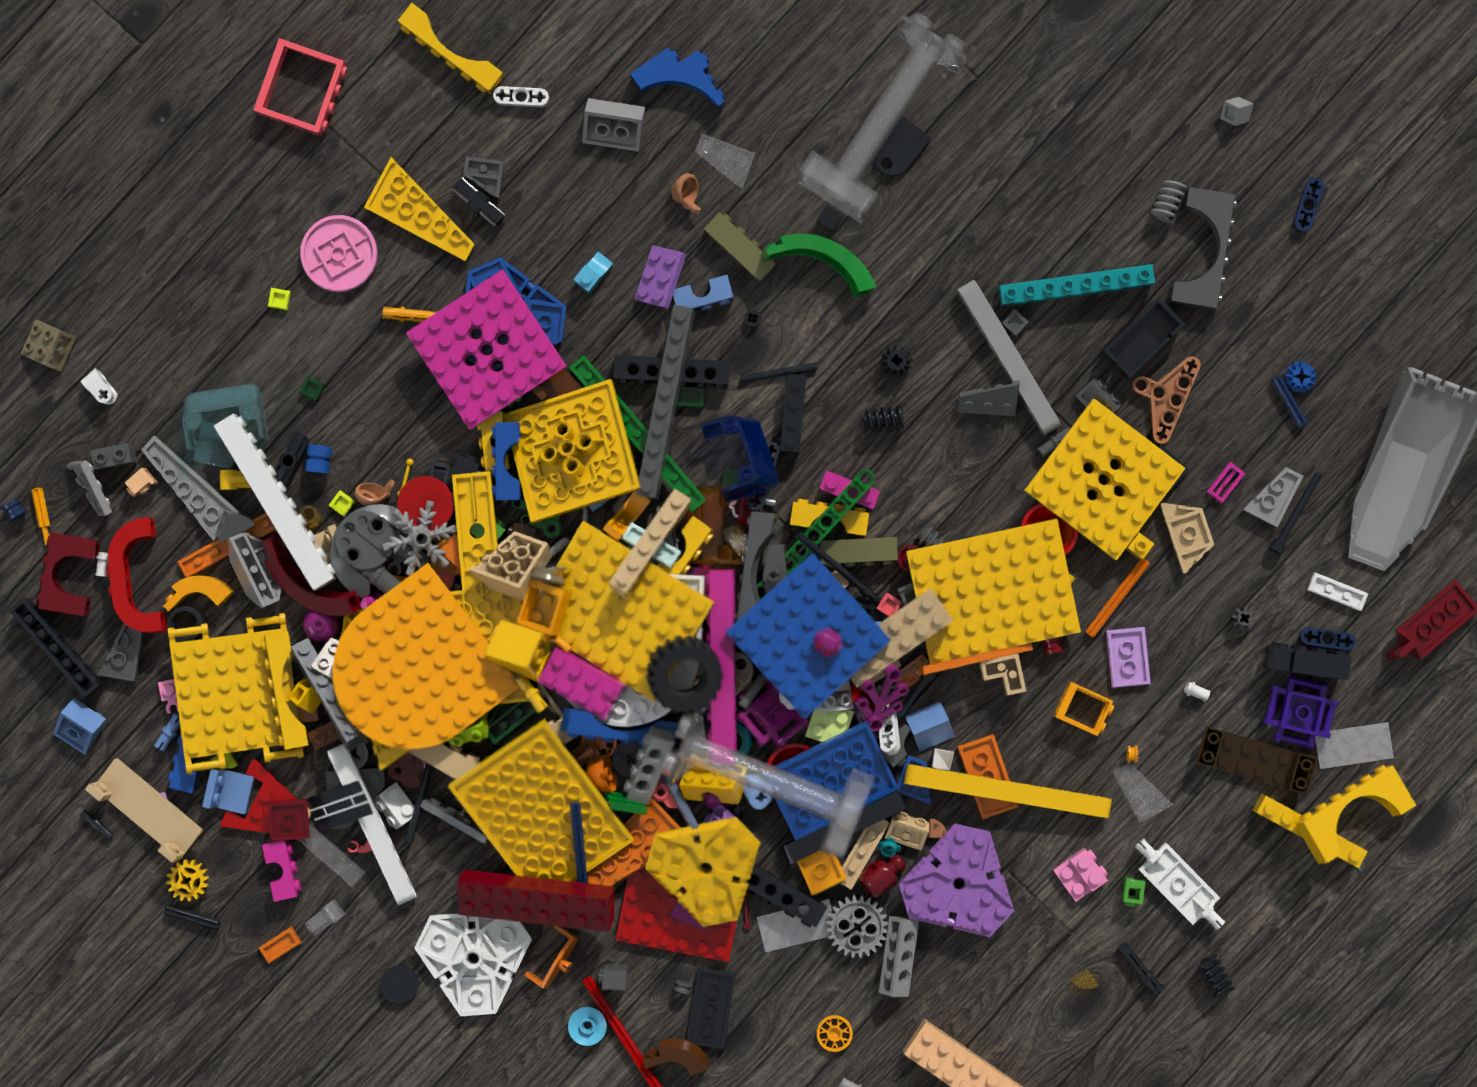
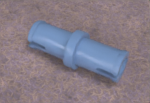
M174 712L167 726L162 728L163 732L154 744L156 748H159L163 742L160 748L161 751H165L172 738H175L177 735L176 732L180 727V720L176 721L179 715Z

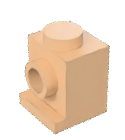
M141 468L125 482L128 486L126 488L133 497L140 494L144 495L151 489V484L157 485L159 483L147 468Z

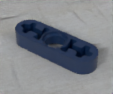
M1311 178L1304 186L1293 221L1294 229L1298 232H1306L1313 224L1324 189V184L1319 178ZM1315 182L1319 189L1314 191L1313 196H1306V194H1311L1312 187L1310 185ZM1305 200H1311L1313 202L1314 206L1312 210H1306L1304 208L1303 204ZM1304 214H1311V216H1306L1305 218L1307 226L1301 228V224L1298 221L1303 219Z
M1309 627L1303 628L1299 633L1300 641L1306 645L1351 650L1356 645V638L1351 633ZM1310 631L1311 635H1318L1319 643H1316L1317 639L1312 638L1308 642L1304 634ZM1326 633L1332 635L1333 640L1330 644H1325L1322 640L1323 635ZM1337 634H1339V639H1346V636H1348L1351 644H1347V647H1345V643L1337 642Z

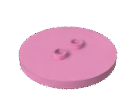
M333 215L319 220L310 227L303 238L300 257L305 273L316 285L332 292H347L363 285L370 278L377 264L378 250L372 233L363 223L349 216Z

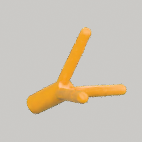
M560 634L556 638L552 636L547 638L548 641L554 642L567 654L571 652L572 647L561 639Z

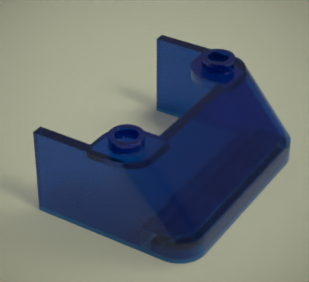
M729 415L700 424L705 440L725 433L730 435L740 433L750 465L744 466L738 471V484L721 489L725 503L755 495L777 486L778 476L758 420Z

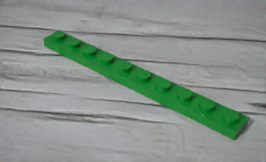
M584 355L569 367L585 387L606 381ZM616 393L627 436L644 455L649 431ZM667 453L663 479L673 491L676 489L691 499L689 510L693 513L707 499Z

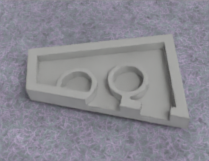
M1285 467L1242 510L1274 527H1278L1303 475Z

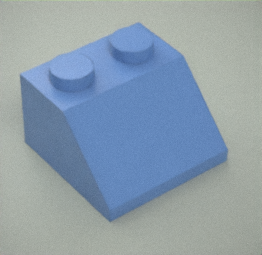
M73 698L60 713L53 734L85 755L101 732L106 719L101 714L88 708L84 703Z

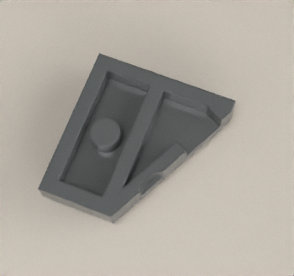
M466 156L464 177L495 198H500L504 161Z

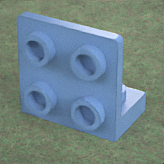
M220 768L211 769L202 807L209 809L220 808L246 814L254 777Z

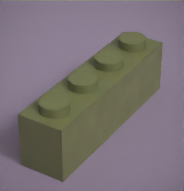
M719 212L704 228V232L753 278L761 283L775 268V259L763 262L761 246L754 239L750 241L746 237L747 233L740 226L736 228L732 224L733 220L726 213L722 215Z
M897 537L820 541L819 547L838 563H844V567L855 566V562H863V566L875 565L874 561H882V565L894 564V560H898ZM820 558V562L825 564L826 568H832Z

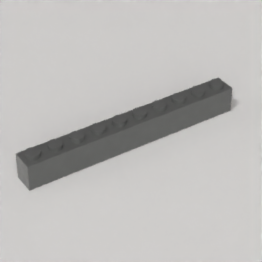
M673 306L639 477L641 489H638L636 495L655 500L659 498L695 317V310L690 307Z

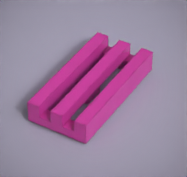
M1229 462L1206 493L1222 504L1246 473L1232 462ZM1232 468V472L1228 475L1225 481L1214 493L1213 490L1215 489V487L1219 484V482L1226 475L1229 469ZM1238 472L1239 475L1233 481L1230 487L1226 490L1223 496H1218L1221 493V491L1225 488V486L1228 484V482L1232 479V477L1235 475V473Z

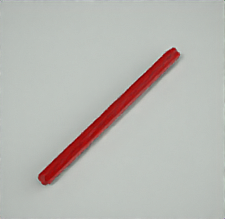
M591 976L586 977L582 983L648 1086L662 1087L652 1070L645 1068L642 1054Z

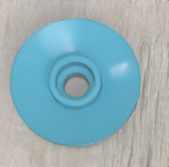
M582 1007L576 1010L569 1019V1034L580 1045H594L601 1041L606 1033L607 1024L605 1017L595 1008ZM585 1022H590V1023H591V1027H590V1028H586V1027L584 1026V1023H585Z

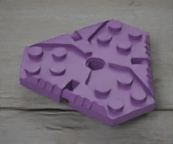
M954 823L929 850L931 853L926 858L923 856L898 883L909 919L946 927V925L953 926V929L991 937L1014 912L1004 876L1000 874L999 868L1001 867L989 831ZM936 858L940 861L937 867L932 864ZM992 871L993 877L987 879L986 873ZM955 879H963L964 884L961 888L953 886ZM950 912L956 913L955 919L948 918Z

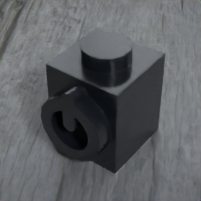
M464 453L463 456H458L451 472L456 475L482 472L483 470L480 469L481 460Z

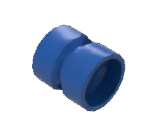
M308 444L307 455L310 459L305 461L304 471L329 474L331 464L327 459L331 458L333 447Z

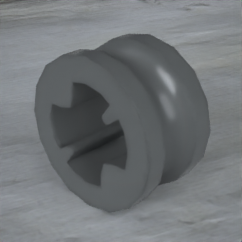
M676 980L677 986L673 990L683 994H690L689 988L692 987V984Z

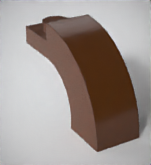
M667 1038L659 1040L657 1049H649L644 1054L643 1063L646 1069L664 1062H677L682 1064L688 1070L690 1076L709 1068V1058L705 1052L694 1043L684 1039Z

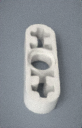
M500 86L493 93L494 100L499 105L544 107L549 102V95L542 88ZM501 91H504L505 95H511L510 91H513V101H510V97H504L501 101L497 95L501 94ZM525 92L527 95L526 100L523 102L517 101V93ZM529 92H533L532 96L535 97L539 96V93H542L543 97L546 98L542 99V102L540 103L538 102V99L532 98V102H529Z
M888 704L887 706L883 707V710H882V711H884V710H886L887 708H889V707H890L889 704ZM897 712L890 715L889 719L885 718L883 726L879 730L880 747L887 755H894L900 749ZM892 724L891 731L885 733V727Z

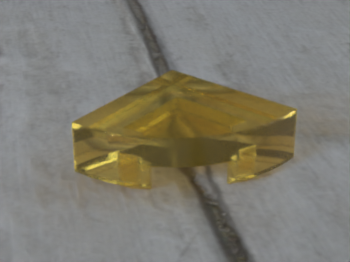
M1087 969L1072 979L1075 985L1083 989H1092L1099 986Z

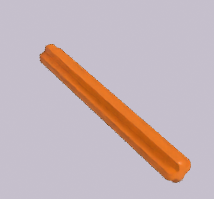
M1144 558L1138 561L1086 629V634L1092 638L1096 636L1150 565L1148 560Z

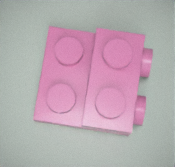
M1082 848L1053 869L1075 902L1108 881L1106 878L1108 873L1102 865L1098 867L1095 863L1097 858L1091 849L1087 851L1085 848Z

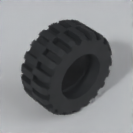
M681 635L675 636V640L670 641V639L664 641L665 645H658L655 648L656 653L650 655V663L647 664L646 668L648 672L646 675L647 682L656 701L660 702L665 709L670 708L674 713L682 711L683 714H689V710H693L696 713L700 711L699 707H708L710 705L709 701L717 698L716 692L721 691V681L723 680L722 665L711 646L705 644L699 638L695 640L692 636L686 635V638H682ZM683 659L697 661L701 665L703 673L695 686L686 690H677L668 684L667 672L674 663Z

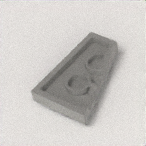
M87 460L67 464L66 466L69 470L73 469L77 475L75 480L79 486L81 485L87 490L86 497L98 516H106L112 513L110 509L111 503L104 496L102 485L93 474L94 469Z

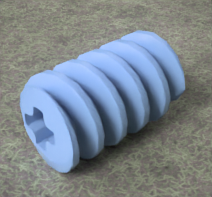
M750 775L742 782L744 795L754 808H765L772 799L770 788L759 775Z

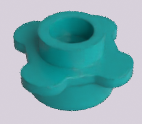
M891 837L887 838L884 842L878 843V848L881 849V853L886 857H892L901 850V847Z

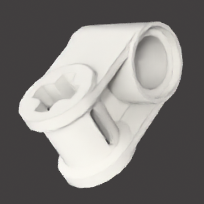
M95 368L81 380L83 386L97 401L109 405L117 400L116 390L98 369Z

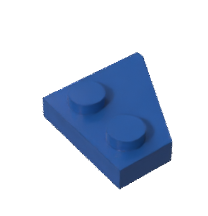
M907 755L897 782L898 790L901 794L930 804L929 788L904 783L907 764L927 767V762Z

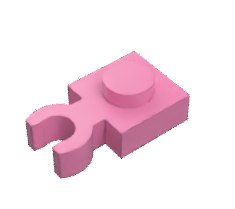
M174 679L158 682L161 700L168 701L166 705L167 713H172V705H175L178 711Z

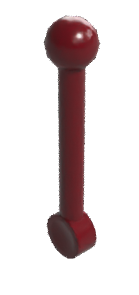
M746 890L744 896L745 929L751 928L747 902L748 890Z

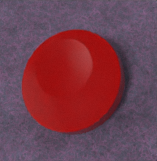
M419 476L411 479L403 486L398 495L397 508L403 516L407 512L409 521L413 519V526L418 527L421 524L418 517L422 518L420 508L425 510L427 500L435 502L431 512H436V515L430 519L433 522L427 525L428 530L434 531L436 525L439 529L442 524L448 522L452 515L454 507L452 493L441 480L431 476Z

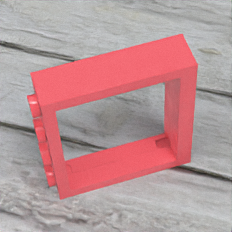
M279 38L253 110L259 115L322 136L329 125L327 121L329 114H332L335 109V97L339 96L341 92V80L347 75V64L343 60ZM288 49L336 65L315 126L267 109Z

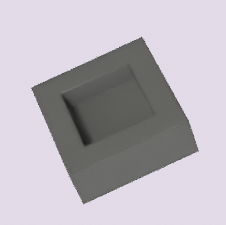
M1014 309L1001 324L1016 336L1029 321Z

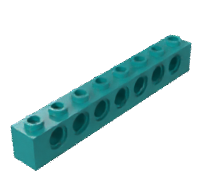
M1153 264L1000 285L998 293L1000 307L1147 287L1155 284Z

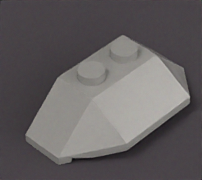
M246 531L228 538L230 563L246 596L260 608L278 602L282 588L272 577L264 563V560L268 559V555L262 540L250 535Z

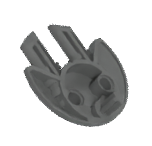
M383 504L361 507L345 517L333 535L330 558L332 567L336 572L335 574L345 588L349 591L355 590L361 598H365L370 594L371 584L386 594L401 583L385 570V566L382 565L386 557H389L391 552L393 553L394 548L383 551L382 544L392 542L390 537L400 539V535L404 538L409 536L408 530H401L403 526L394 524L398 520L391 512L396 507ZM374 520H379L382 524L379 531L374 530L371 526ZM407 545L404 551L401 547L398 552L393 554H398L406 560L411 556L408 553L413 551V547ZM349 550L357 552L356 560L351 561L347 558ZM421 550L419 553L422 558H419L421 567L427 564L428 557L427 553Z

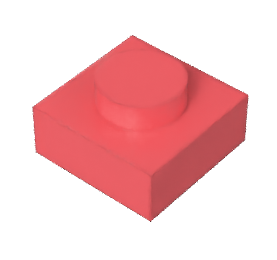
M886 592L876 609L887 616H891L898 611L903 602Z

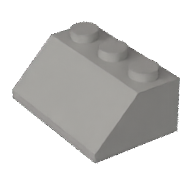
M588 98L584 114L582 143L639 151L645 107Z

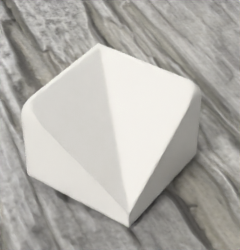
M934 748L931 767L950 770L954 752Z

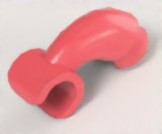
M352 840L350 842L355 843L357 848L354 850L348 848L350 852L368 853L372 851L368 840L364 845H359L356 840Z

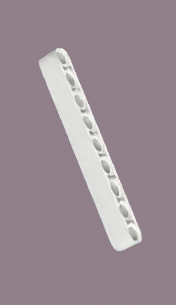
M344 744L328 750L329 758L342 786L359 780L374 814L359 818L358 820L397 904L401 905L416 898L415 890L350 750H346Z

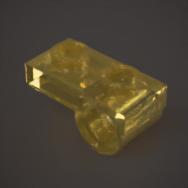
M307 505L300 510V514L307 523L304 526H308V529L319 526V522L323 521L321 513L314 506ZM308 509L314 511V517L311 520H308L305 516Z
M735 523L723 530L722 535L732 548L736 560L742 565L743 556L746 554L747 548L745 546L747 534L740 524Z

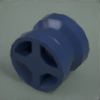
M15 499L2 507L3 512L7 513L10 522L19 519L27 513L20 506L21 502L19 499Z

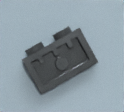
M1096 377L1076 394V397L1085 407L1088 406L1092 399H1096L1113 413L1121 406L1117 395L1111 394L1104 381L1098 380Z

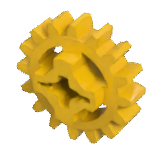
M185 859L183 864L179 861L176 863L177 867L172 866L170 868L173 873L167 874L171 880L167 881L166 884H171L172 887L169 889V892L175 891L174 898L180 895V901L187 897L189 902L192 901L193 897L195 899L200 898L199 893L204 894L206 892L203 887L209 886L205 880L210 877L204 875L207 869H201L202 863L195 865L196 860L193 859L189 863L188 859ZM188 868H192L196 872L189 871ZM177 873H178L179 879H178V882L176 883V876H177ZM190 877L191 881L185 883V879ZM198 878H200L199 887L197 886ZM180 888L187 889L190 893L183 892Z

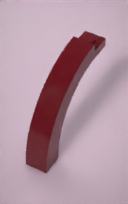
M278 533L262 541L268 555V559L264 560L265 565L279 586L295 601L310 610L331 616L351 615L362 608L355 590L345 592L332 591L321 588L318 591L313 590L306 577L291 561Z

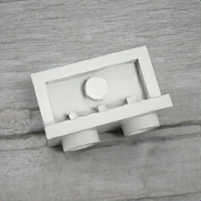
M397 783L391 785L374 799L376 808L384 813L388 824L396 830L412 818L414 805Z

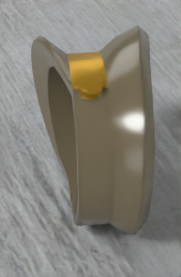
M534 567L531 577L538 581L564 587L563 572L567 567Z

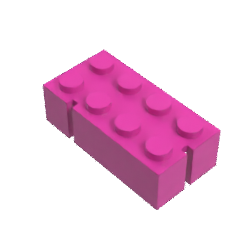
M560 647L554 649L538 680L542 685L551 690L557 689L556 692L604 720L610 718L618 703L615 700L620 699L627 686L606 671L572 652L567 654Z

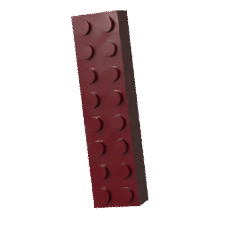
M463 870L457 882L459 915L610 932L615 919L614 886Z

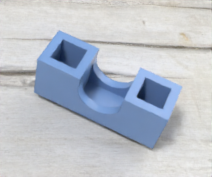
M724 275L710 279L711 289L705 297L695 296L690 285L675 289L673 293L675 304L690 307L694 310L701 308V311L711 309L712 305L717 303L720 306L731 303L730 300L733 299V294L728 276Z

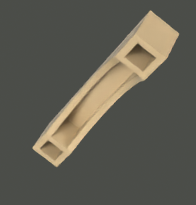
M674 489L610 580L609 589L625 599L628 597L659 546L690 508L691 499Z

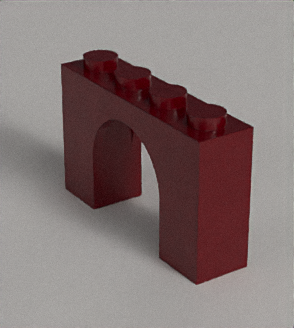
M51 533L48 536L46 542L48 553L44 556L43 560L45 570L40 578L42 588L41 593H38L37 596L38 609L89 616L92 597L71 594L63 590L57 580V571L60 564L72 556L98 559L96 556H98L101 540L59 533Z

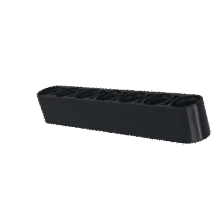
M896 790L779 848L787 864L790 865L904 810L907 806L899 790Z

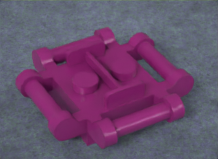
M768 679L764 684L768 690L754 702L750 703L746 710L744 709L735 718L738 722L741 721L757 739V744L760 747L771 739L778 748L782 749L786 746V742L802 728L808 727L809 722L796 709L789 710L781 703L779 690ZM748 689L736 696L738 702H740ZM792 719L797 722L781 737L777 735V732Z

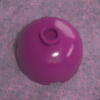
M309 610L304 616L303 630L313 642L327 643L330 638L335 639L341 632L342 621L340 616L325 615L313 610Z

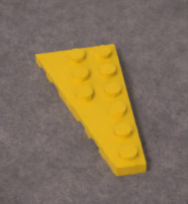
M391 157L364 208L466 262L475 244Z

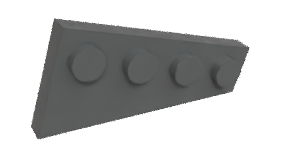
M432 797L423 800L421 808L484 844L490 842L473 818L442 804L437 798Z

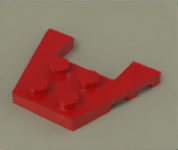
M253 758L245 774L253 776L255 779L263 782L246 817L227 810L220 826L270 833L268 802L298 799L258 759Z

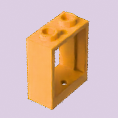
M530 579L517 623L523 625V627L538 630L547 638H550L551 635L558 636L572 591L546 582ZM540 590L559 596L550 628L530 621Z
M1069 681L1053 716L1098 736L1105 729L1106 723L1104 721L1106 716H1110L1114 709L1113 701ZM1076 690L1104 702L1093 729L1065 716Z

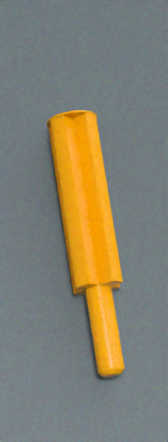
M34 488L31 492L38 527L42 528L46 546L50 523L43 488Z

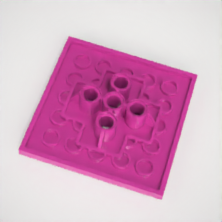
M503 269L406 332L469 430L567 367ZM476 329L482 332V336L479 339H473L472 333ZM502 335H507L509 338L508 343L505 345L499 344V337ZM487 345H490L492 347V353L488 356H485L483 354V348ZM470 356L476 357V363L473 366L467 365V358ZM500 361L503 364V368L501 371L496 372L493 369V365L495 362Z

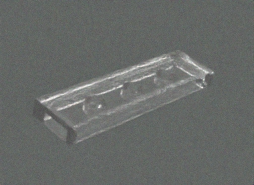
M309 823L310 838L297 840L353 887L365 874V871Z

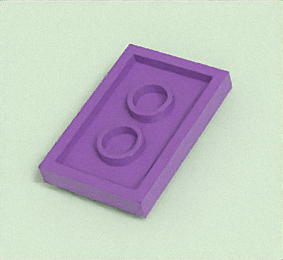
M652 245L634 299L668 309L686 254Z

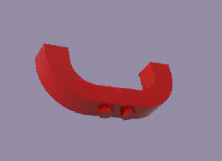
M144 517L132 520L122 526L110 543L108 550L109 567L106 568L111 585L108 587L110 597H112L117 615L126 625L144 633L160 634L167 632L165 613L160 611L141 613L135 607L132 596L129 569L130 551L140 541L157 538L155 519Z

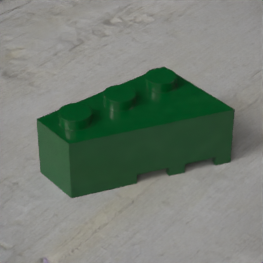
M529 701L500 704L488 721V737L494 745L500 746L538 715L537 711Z

